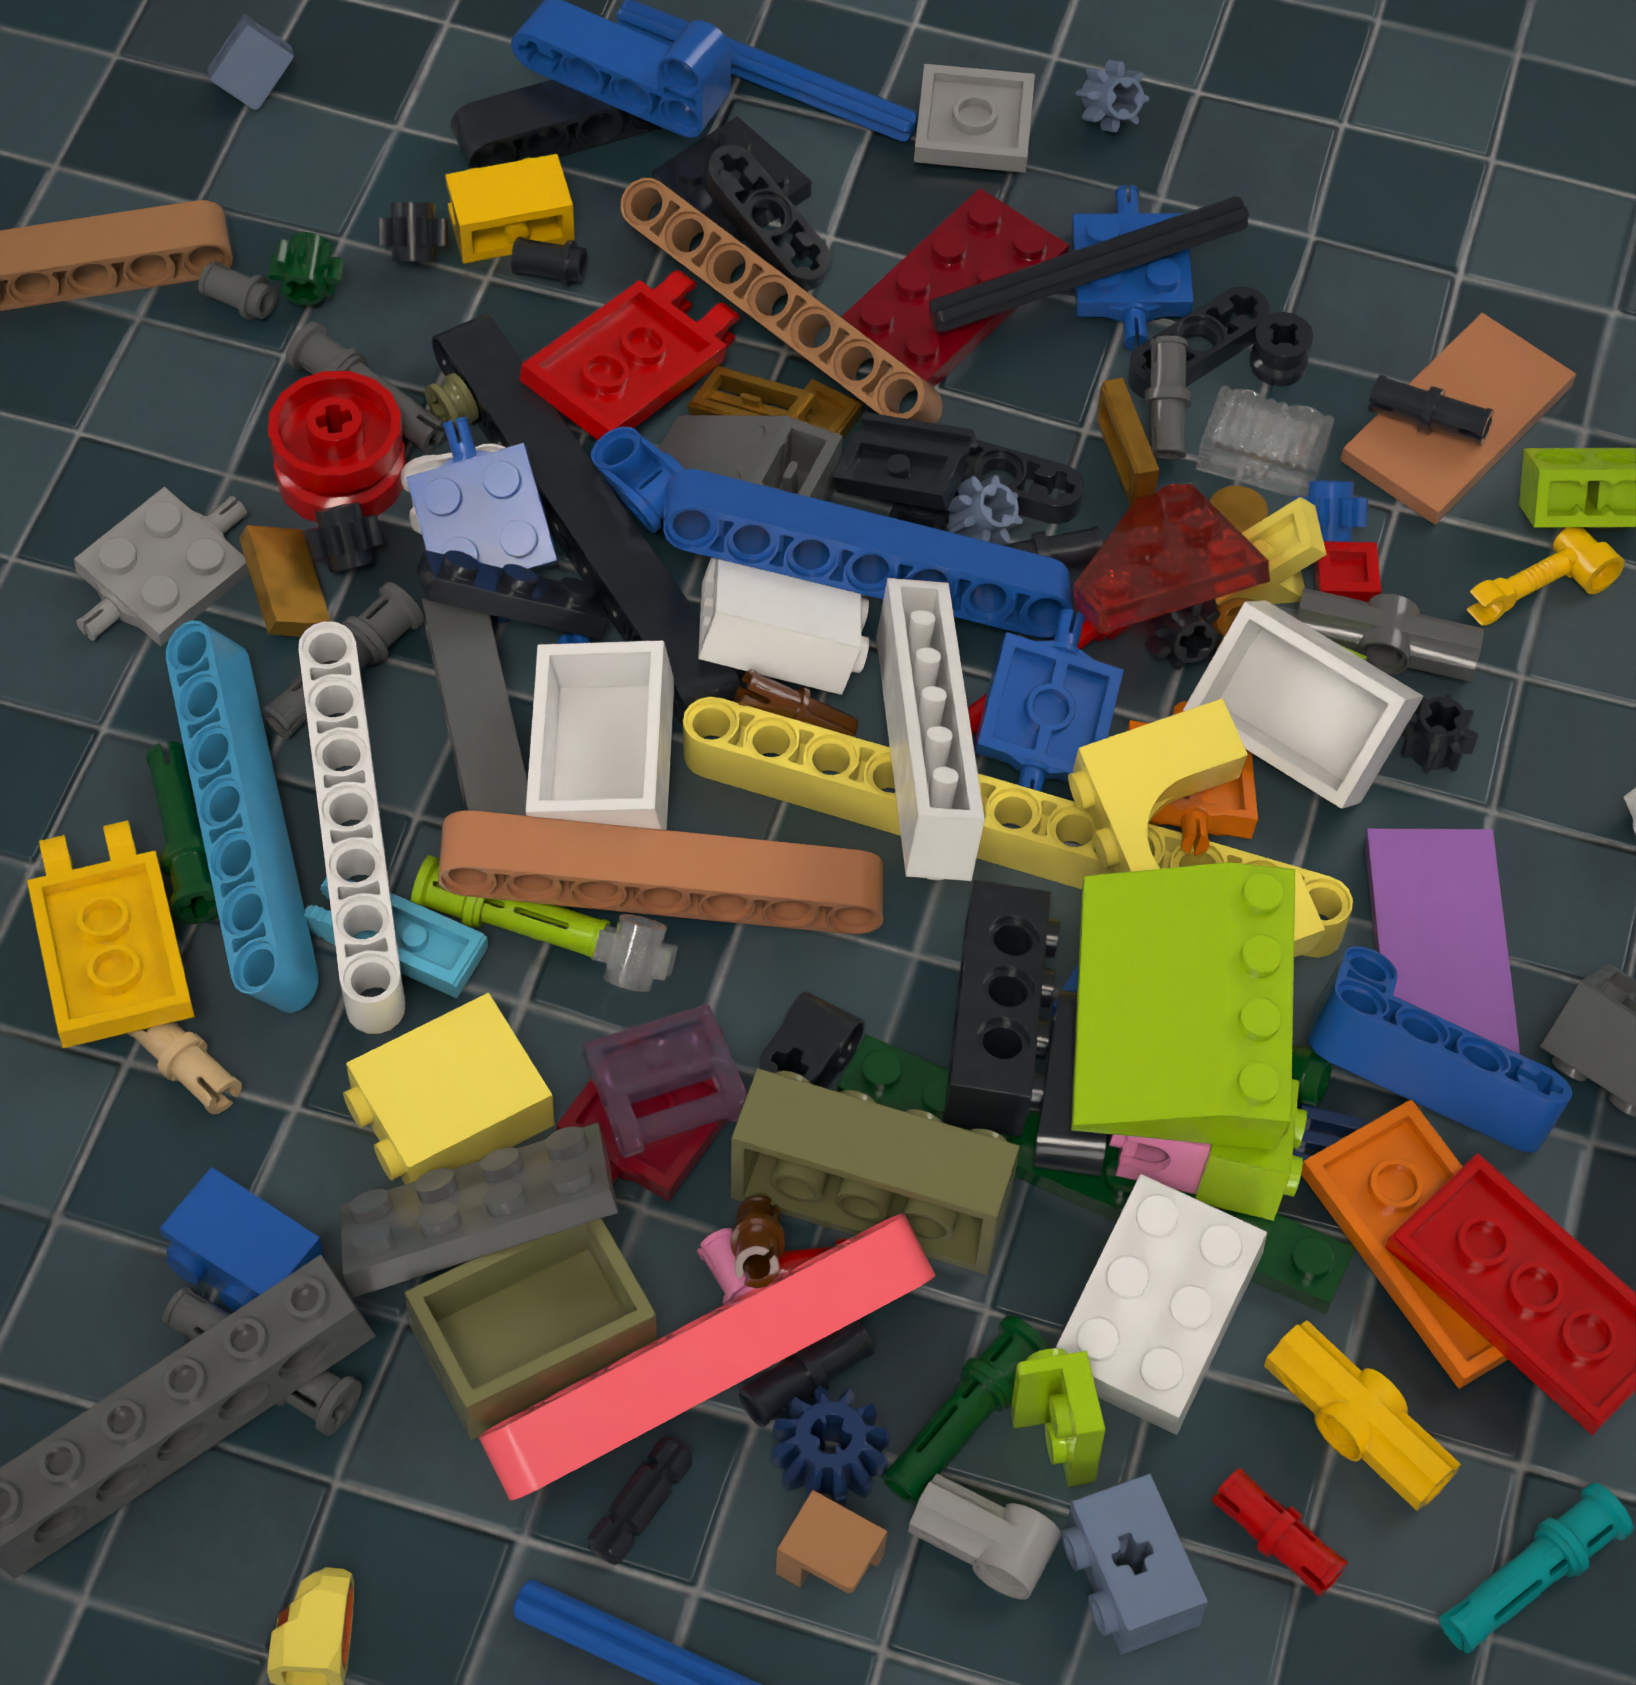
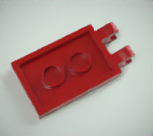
M680 270L671 273L654 289H651L639 280L522 363L519 381L595 439L599 440L601 436L619 427L635 428L724 361L726 349L735 341L736 337L728 329L739 321L740 314L724 302L715 305L699 321H694L686 315L690 311L692 303L686 300L684 296L695 289L697 283Z

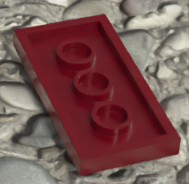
M979 188L846 311L841 318L931 386L935 387L1018 307L946 332H938L929 317V302L948 293L1069 253V244Z

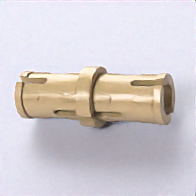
M176 1022L127 1033L134 1037L158 1060V1070L168 1080H179L204 1105L209 1113L219 1114L234 1103L223 1093L224 1090H227L234 1097L240 1095L242 1083L237 1078L232 1077L206 1052L207 1043L198 1034L193 1032L186 1033Z

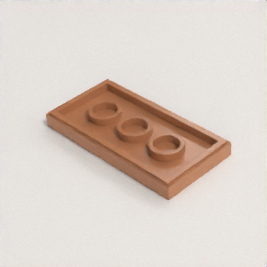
M1481 313L1408 385L1429 391L1431 386H1435L1445 390L1444 396L1483 408L1494 409L1493 421L1484 444L1479 446L1474 442L1433 430L1428 435L1417 431L1416 424L1378 413L1343 448L1340 461L1436 525L1573 386L1576 373L1489 316Z

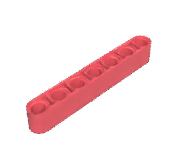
M905 1213L895 1215L777 1276L766 1287L754 1288L501 1421L481 1433L478 1438L509 1500L521 1498L913 1291L933 1279L936 1275Z

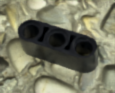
M1059 989L1033 1167L1100 1178L1107 1134L1071 1130L1077 992Z

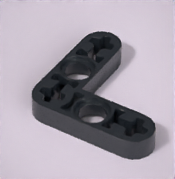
M977 440V449L975 452H970L967 458L968 468L961 482L972 476H975L982 482L985 480L983 475L989 470L1004 469L1015 478L1014 482L1006 486L1012 492L1018 494V515L1051 524L1066 523L1077 516L1081 509L1084 483L1081 475L1074 468ZM1025 479L1033 480V483L1031 482L1030 492L1024 491ZM1053 489L1064 491L1059 495L1058 499L1048 497L1053 492ZM956 491L953 498L959 496L958 491ZM894 502L888 516L946 531L949 524L948 510H939L931 515H919L913 512L908 507V504Z

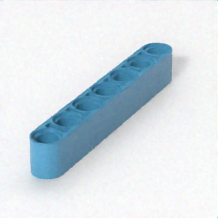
M191 620L177 628L170 637L166 648V662L231 979L235 988L240 992L279 1011L294 1013L307 1006L316 994L319 983L318 969L307 919L304 916L303 900L250 659L246 649L201 621Z

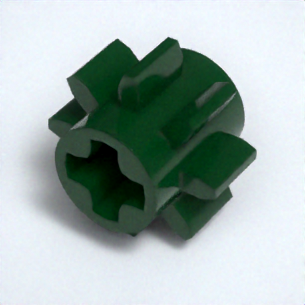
M301 232L293 235L289 242L283 239L279 240L277 254H273L271 258L268 277L272 280L282 281L280 294L287 300L299 305H314L319 303L324 296L328 298L334 297L335 286L341 283L344 259L331 257L333 244L323 236L311 232Z

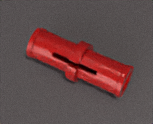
M1239 1468L1232 1473L1218 1489V1493L1212 1498L1211 1502L1216 1507H1219L1230 1518H1233L1258 1542L1256 1549L1266 1558L1271 1557V1555L1276 1557L1283 1565H1286L1300 1577V1580L1310 1587L1318 1597L1323 1596L1340 1578L1341 1572L1347 1568L1349 1562L1323 1543L1301 1522L1304 1516L1293 1506L1287 1510L1276 1499L1274 1500L1259 1487L1243 1469Z

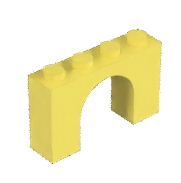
M1223 698L1078 748L1073 773L1068 775L1069 786L1078 808L1081 811L1089 809L1097 827V830L1093 831L1092 834L1094 846L1105 868L1113 866L1116 873L1160 869L1151 853L1148 842L1147 830L1152 818L1173 801L1240 777L1248 754ZM1300 871L1295 872L1294 957L1314 951L1325 931Z

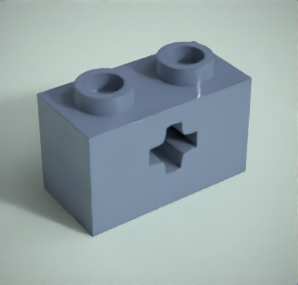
M1151 1474L1071 1502L1066 1529L1061 1531L1064 1551L1075 1571L1084 1569L1094 1591L1093 1594L1089 1595V1605L1094 1621L1103 1636L1113 1635L1121 1655L1200 1626L1208 1601ZM1124 1557L1127 1565L1117 1567L1118 1559ZM1142 1566L1141 1573L1134 1575L1131 1568Z

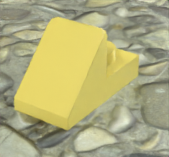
M1299 497L1206 555L1217 605L1220 606L1223 602L1234 598H1248L1255 601L1266 600L1271 604L1300 602L1303 589L1305 588L1301 570L1327 555L1315 505Z

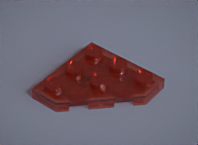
M1192 483L1167 485L1155 494L1138 498L1134 501L1073 585L1075 605L1094 628L1102 634L1270 582L1269 560Z

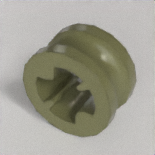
M450 373L445 376L442 386L436 383L426 386L425 397L432 414L446 422L452 420L457 431L459 429L456 418L468 417V424L477 421L479 414L476 402L467 385L458 375Z

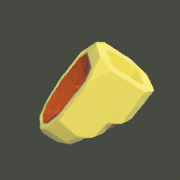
M325 1567L301 1581L294 1601L279 1613L277 1627L271 1631L267 1668L270 1683L276 1685H344L348 1667L354 1606V1579L352 1573L345 1569Z

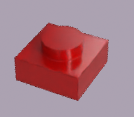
M1323 541L1327 555L1314 562L1317 591L1365 602L1381 594L1377 542Z

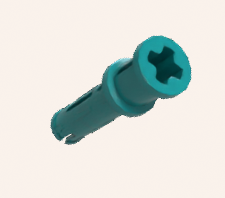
M1592 1482L1581 1490V1500L1557 1520L1548 1517L1537 1526V1531L1534 1535L1535 1541L1527 1546L1523 1552L1481 1583L1461 1602L1455 1604L1439 1616V1623L1445 1635L1459 1650L1463 1649L1466 1654H1469L1488 1638L1492 1632L1514 1617L1555 1581L1557 1582L1563 1576L1571 1578L1574 1575L1579 1576L1589 1569V1558L1611 1540L1617 1539L1622 1541L1633 1533L1634 1526L1625 1507L1615 1495L1601 1484Z

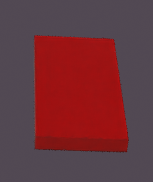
M1479 1153L1466 1163L1389 1237L1385 1248L1592 1436L1636 1393V1293Z

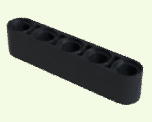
M548 80L468 103L455 112L450 124L470 169L558 154L560 158L662 129L658 125L554 80Z

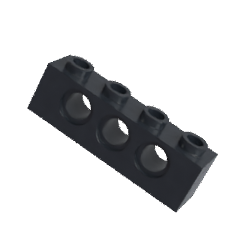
M974 880L965 920L943 1123L966 1129H986L998 1134L1022 1137L1028 1111L1039 1113L1041 1111L1046 1073L1034 1071L1035 1058L1045 1060L1051 1021L1039 1019L1040 1007L1050 1008L1055 982V969L1044 968L1045 957H1055L1060 928L1059 919L1049 918L1050 891Z

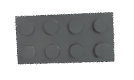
M599 1123L583 1128L575 1126L562 1128L552 1133L545 1140L517 1149L512 1147L500 1148L488 1153L480 1161L452 1170L448 1168L434 1169L420 1176L417 1181L389 1190H368L356 1196L351 1202L340 1205L343 1277L351 1297L354 1298L618 1213L607 1146Z

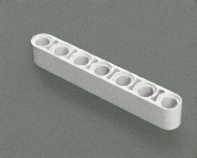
M321 622L312 625L301 636L299 640V657L339 978L349 1022L356 1029L367 1034H380L391 1030L399 1024L405 1012V998L362 677L353 633L345 625L337 622ZM328 661H338L332 664H323ZM335 713H346L339 717H328ZM342 766H353L352 769L346 771H334ZM349 820L361 821L359 824L353 826L341 825L343 822ZM356 875L370 876L360 882L346 881ZM359 932H377L376 935L368 939L354 938ZM373 987L386 990L381 995L375 997L360 995L363 991Z

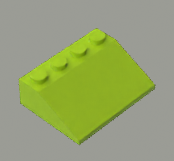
M1225 862L1084 876L1082 881L1071 1130L1275 1150L1291 1123L1295 869Z

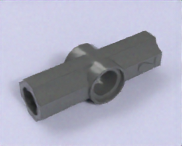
M1304 588L1296 617L1297 620L1335 643L1367 656L1368 663L1388 675H1398L1406 671L1407 668L1472 682L1484 637V628L1422 615L1417 605L1408 598L1387 593L1376 595L1370 598L1368 602Z

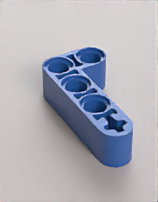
M543 0L511 41L513 53L530 70L688 138L697 137L701 134L729 97L731 90V48L729 41L717 27L702 20L690 22L670 47L563 0Z
M1363 946L1348 947L1317 1001L1308 1032V1042L1311 1048L1328 1062L1409 1100L1412 1099L1413 1102L1505 1145L1523 1152L1540 1150L1572 1097V1090L1567 1081L1557 1072L1394 996L1398 974L1393 963L1384 955Z

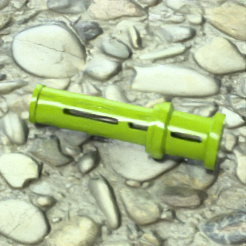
M428 855L424 859L413 886L411 902L461 918L462 924L472 929L475 927L481 928L484 923L537 941H543L590 956L594 960L599 959L609 933L610 922L608 920L596 919L556 905L453 894L439 885L440 858ZM520 914H524V915H527V916H530V917H533V918H536V919H539V920H542V921H545V922H549V923H552V924H555V925H558V926H561V927H564V928H567V929H563V928H560V927H557V926H554V925H551V924H548V923H545V922H541V921H538V920H535V919H532V918H529V917H526V916H523V915H520Z

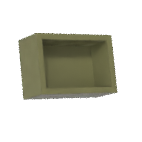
M602 1218L475 1258L404 1292L410 1327L470 1440L478 1437L481 1433L501 1421L657 1340L656 1314Z

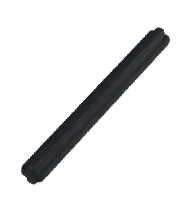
M1234 196L934 298L929 302V317L938 332H946L1244 230L1248 226L1249 212L1242 199Z

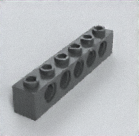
M319 1255L0 1468V1567L16 1579L376 1337L345 1287L322 1255Z

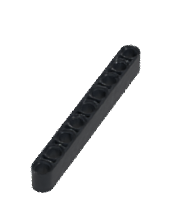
M485 313L434 335L431 343L444 376L455 373L467 385L478 408L479 417L475 422L490 444H497L505 448L521 443L526 445L551 534L582 580L597 591L609 620L623 641H664L674 677L673 714L680 724L683 725L684 713L687 708L698 699L717 697L734 702L738 686H741L735 669L698 659L700 617L556 409L519 381L523 361L492 317Z

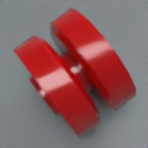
M322 371L299 379L280 393L269 412L268 437L271 453L274 457L276 484L287 506L303 519L317 523L315 512L325 508L360 502L363 516L371 514L379 516L397 501L404 488L400 478L401 470L407 463L405 445L402 441L401 411L389 390L374 378L352 371Z

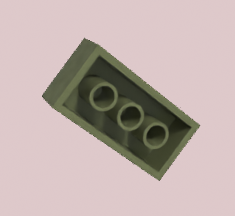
M757 1068L731 1138V1199L743 1202V1200L754 1195L768 1196L771 1198L770 1209L777 1204L781 1214L854 1236L888 1218L905 1213L926 1257L988 1275L1011 1203L1020 1145L1009 1143L1004 1137L990 1130L973 1129L969 1131L942 1123L936 1116L926 1111L911 1109L904 1112L880 1105L868 1095L858 1091L845 1090L836 1092L812 1085L806 1078L793 1072L780 1071L772 1073Z

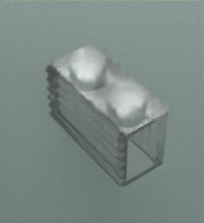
M1227 385L1222 386L1201 439L1196 470L1290 497L1308 496V481L1318 480L1329 447L1335 419L1330 414L1323 416L1319 411L1309 406H1297L1296 404L1288 406L1284 401L1277 403L1273 398L1266 400L1262 395L1253 390H1239V388L1231 390Z

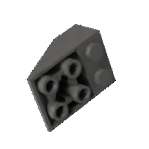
M677 415L658 449L663 453L667 452L685 470H703L829 502L836 489L832 475L842 457L843 436L789 416Z

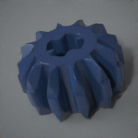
M821 1385L814 1391L813 1406L794 1396L788 1405L790 1419L778 1418L773 1425V1437L779 1443L771 1448L772 1465L777 1468L786 1469L782 1474V1486L786 1489V1492L806 1485L805 1502L812 1490L819 1494H831L832 1501L843 1507L846 1505L847 1489L866 1499L872 1492L873 1483L870 1476H881L886 1471L888 1458L881 1451L889 1446V1431L885 1427L874 1426L878 1417V1410L875 1408L874 1403L854 1410L855 1394L851 1391L850 1387L840 1395L838 1402L829 1401L828 1392ZM825 1441L837 1442L841 1445V1447L839 1445L835 1446V1454L823 1453L819 1450V1447L821 1450L825 1449Z

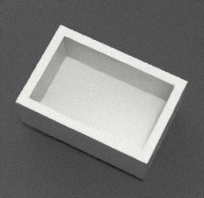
M1261 600L1244 602L1183 710L1187 711L1223 698L1246 750L1342 809L1362 802L1424 696L1268 601Z
M664 641L538 645L526 800L527 816L667 830L674 677Z
M1140 1174L1056 1348L1064 1349L1068 1354L1087 1351L1098 1398L1177 1435L1261 1259L1267 1232Z

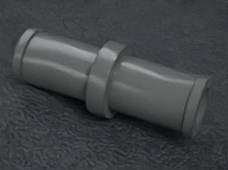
M1158 336L1156 339L1152 338L1149 345L1151 349L1150 388L1144 392V405L1150 408L1149 445L1156 460L1169 461L1178 460L1179 457H1186L1185 409L1191 406L1192 392L1186 388V349L1188 341L1179 336Z

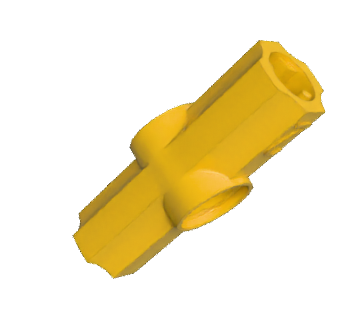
M1308 1320L1293 1327L1267 1356L1264 1367L1315 1414L1317 1428L1330 1446L1349 1460L1359 1461L1362 1459L1416 1511L1428 1505L1458 1472L1461 1464L1408 1415L1406 1401L1395 1385L1384 1375L1373 1369L1365 1368L1361 1371Z

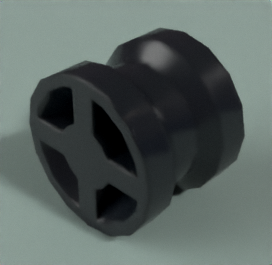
M1282 311L1271 313L1259 321L1255 331V344L1252 347L1249 361L1253 374L1259 380L1268 385L1280 387L1292 385L1300 381L1304 376L1309 358L1308 353L1311 350L1313 341L1311 326L1304 318L1294 313Z

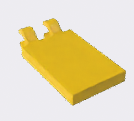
M128 820L103 826L111 861L73 869L65 835L40 840L39 844L46 876L27 880L62 1048L195 1017L156 850L137 855Z

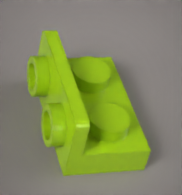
M1060 1348L1038 1351L1030 1355L1026 1361L1019 1362L1016 1366L1010 1412L1013 1427L1021 1428L1045 1424V1438L1052 1465L1063 1463L1068 1487L1096 1482L1103 1446L1105 1425L1087 1351L1068 1354L1066 1350Z

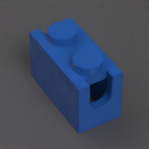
M213 1167L208 1170L159 1228L161 1235L172 1242L166 1249L168 1255L166 1262L170 1268L189 1283L197 1285L203 1280L220 1291L221 1300L233 1312L319 1255H322L324 1258L319 1236Z

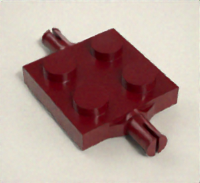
M700 1018L696 1027L682 1046H678L672 1043L657 1041L630 1025L557 1123V1130L572 1126L583 1128L599 1123L607 1146L613 1183L617 1178L633 1181L670 1202L742 1101V1089L713 1073L704 1061L718 1039H721L723 1036L722 1030L714 1022L709 1027V1019Z

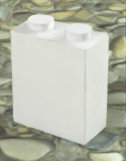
M711 557L702 581L698 659L745 671L753 669L760 675L842 695L851 672L860 673L867 658L869 638L862 636L861 632L866 622L869 600L861 598L859 593Z

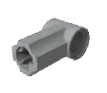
M936 1474L925 1488L910 1520L908 1532L973 1565L975 1574L989 1587L1006 1596L1020 1600L1030 1597L1062 1537L1061 1531L1056 1524L1040 1512L1016 1503H1010L1002 1507L939 1474Z

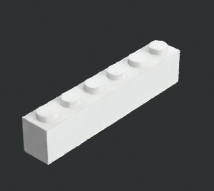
M887 578L876 640L906 877L972 881L985 818L949 583Z

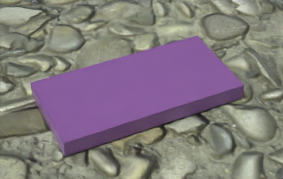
M1367 828L1364 847L1375 951L1391 961L1397 970L1398 979L1393 995L1520 1054L1493 829Z

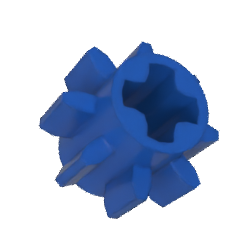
M1310 480L1308 481V496H1293V501L1302 497L1315 505L1323 541L1352 542V527H1367L1368 498L1353 497V481Z

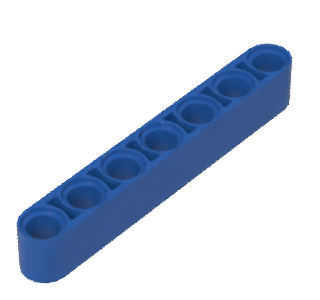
M687 469L679 471L670 477L665 486L663 531L666 539L674 547L684 551L879 599L884 598L887 578L949 583L954 617L1040 638L1055 637L1060 611L1065 609L1074 610L1071 578L1068 568L1054 558L703 470Z

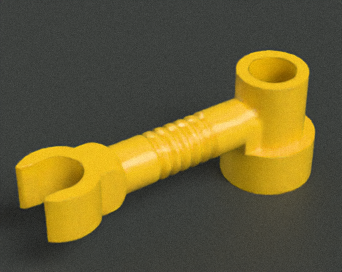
M1566 527L1554 540L1553 550L1556 552L1555 554L1507 579L1486 580L1475 586L1470 593L1479 602L1467 608V611L1481 626L1489 625L1498 620L1504 612L1510 610L1517 600L1565 575L1569 578L1572 577L1588 594H1597L1608 588L1619 577L1625 562L1607 542H1597L1583 527Z

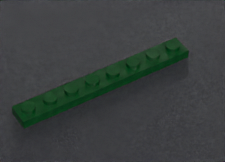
M866 1034L838 1084L837 1092L845 1090L858 1091L871 1097L877 1104L904 1112L911 1109L926 1111L936 1116L943 1123L948 1070ZM1028 1111L1022 1137L999 1134L1007 1142L1020 1145L1015 1173L1016 1178L1113 1221H1118L1137 1180L1116 1176L1119 1148L1109 1146L1108 1139L1106 1141L1101 1176L1098 1178L1033 1167L1041 1111L1040 1113ZM1179 1191L1195 1199V1194ZM1214 1207L1267 1232L1263 1254L1250 1281L1327 1314L1351 1261L1355 1247L1277 1213L1274 1221Z

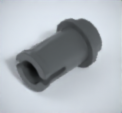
M218 261L208 263L200 275L199 293L206 298L215 299L238 309L244 319H264L272 312L275 306L277 291L275 287L270 285L269 280L265 276L255 275L250 277L226 267Z

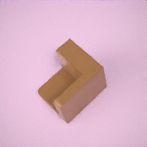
M812 1490L777 1548L776 1574L801 1587L810 1572L842 1591L852 1593L856 1590L870 1564L878 1566L885 1555L888 1531Z

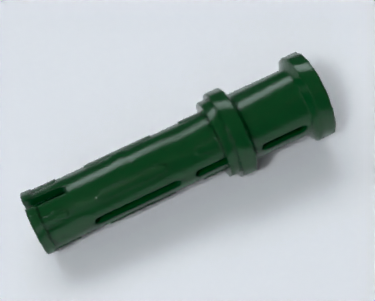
M167 741L171 763L165 764L161 743H158L148 750L146 761L150 767L166 845L160 854V866L163 873L170 877L174 894L169 899L170 914L181 923H204L217 918L219 915L184 745L179 742Z
M1006 1315L998 1324L999 1335L978 1359H968L961 1367L960 1380L962 1383L917 1434L901 1456L881 1475L885 1485L898 1498L910 1505H917L929 1481L931 1482L936 1474L940 1475L991 1413L994 1410L1002 1411L1004 1408L1008 1409L1011 1406L1017 1364L1026 1361L1030 1355L1038 1351L1051 1349L1047 1341L1032 1326L1015 1316Z

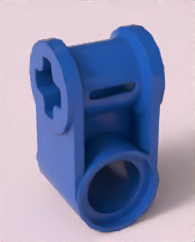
M631 427L613 429L601 436L595 443L591 451V460L620 503L628 508L649 531L655 533L661 528L660 520L664 517L666 483L671 476L685 469L675 458L667 452L663 453L638 433L637 430Z

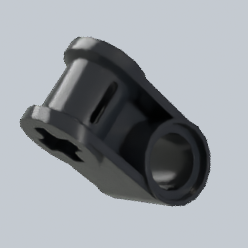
M804 991L794 1001L782 1026L767 1048L763 1050L760 1058V1069L772 1073L780 1071L793 1072L806 1078L812 1085L828 1089L837 1074L847 1066L856 1052L864 1032L865 1021Z

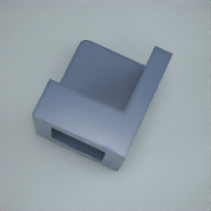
M243 14L207 69L209 80L250 108L257 110L294 58V54L290 44L246 14Z

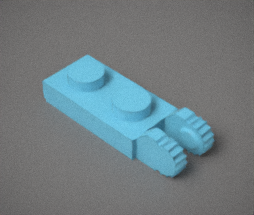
M326 877L320 890H322V894L326 896V899L330 900ZM391 893L401 974L458 998L488 949L487 936L484 933ZM317 905L307 906L304 916L307 919L311 934L335 945L331 911H327ZM359 932L354 938L368 939L376 935L377 932Z

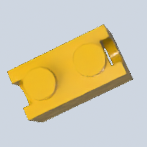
M558 154L526 158L521 161L445 174L446 186L451 203H448V212L463 264L512 255L513 245L518 237L565 245L567 240H575L573 203Z

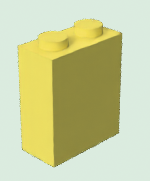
M489 993L346 1063L351 1089L343 1092L344 1100L356 1124L360 1128L370 1124L380 1142L374 1144V1150L390 1180L401 1176L404 1183L408 1184L417 1181L420 1176L434 1169L448 1168L452 1170L477 1162L494 1150L513 1147L555 1125L552 1093Z

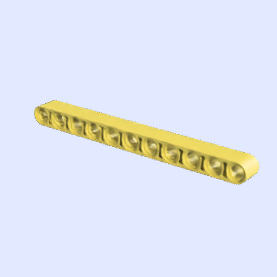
M706 697L698 699L690 704L685 711L683 719V757L686 765L693 773L707 779L901 836L896 793L881 790L885 788L895 789L890 747L750 706L738 705L736 702L723 698ZM718 736L720 738L711 740L704 739L702 737ZM775 753L780 756L765 757L762 754ZM830 770L836 771L840 774L827 775L822 772ZM978 773L985 821L977 859L1078 889H1082L1084 876L1116 873L1113 866L1105 868L1097 855L1092 836L1093 831H1096L1097 827L1089 809L1081 811L1074 801ZM1011 823L1022 828L1011 829L1002 824ZM1148 824L1149 847L1160 869L1232 862L1295 869V872L1300 871L1318 914L1324 915L1329 919L1321 920L1325 931L1316 949L1303 955L1320 958L1338 950L1344 938L1353 904V898L1349 889L1341 881L1327 875L1209 841L1208 850L1203 854L1194 855V844L1191 853L1187 854L1181 845L1182 833ZM1073 841L1083 846L1072 847L1062 842Z

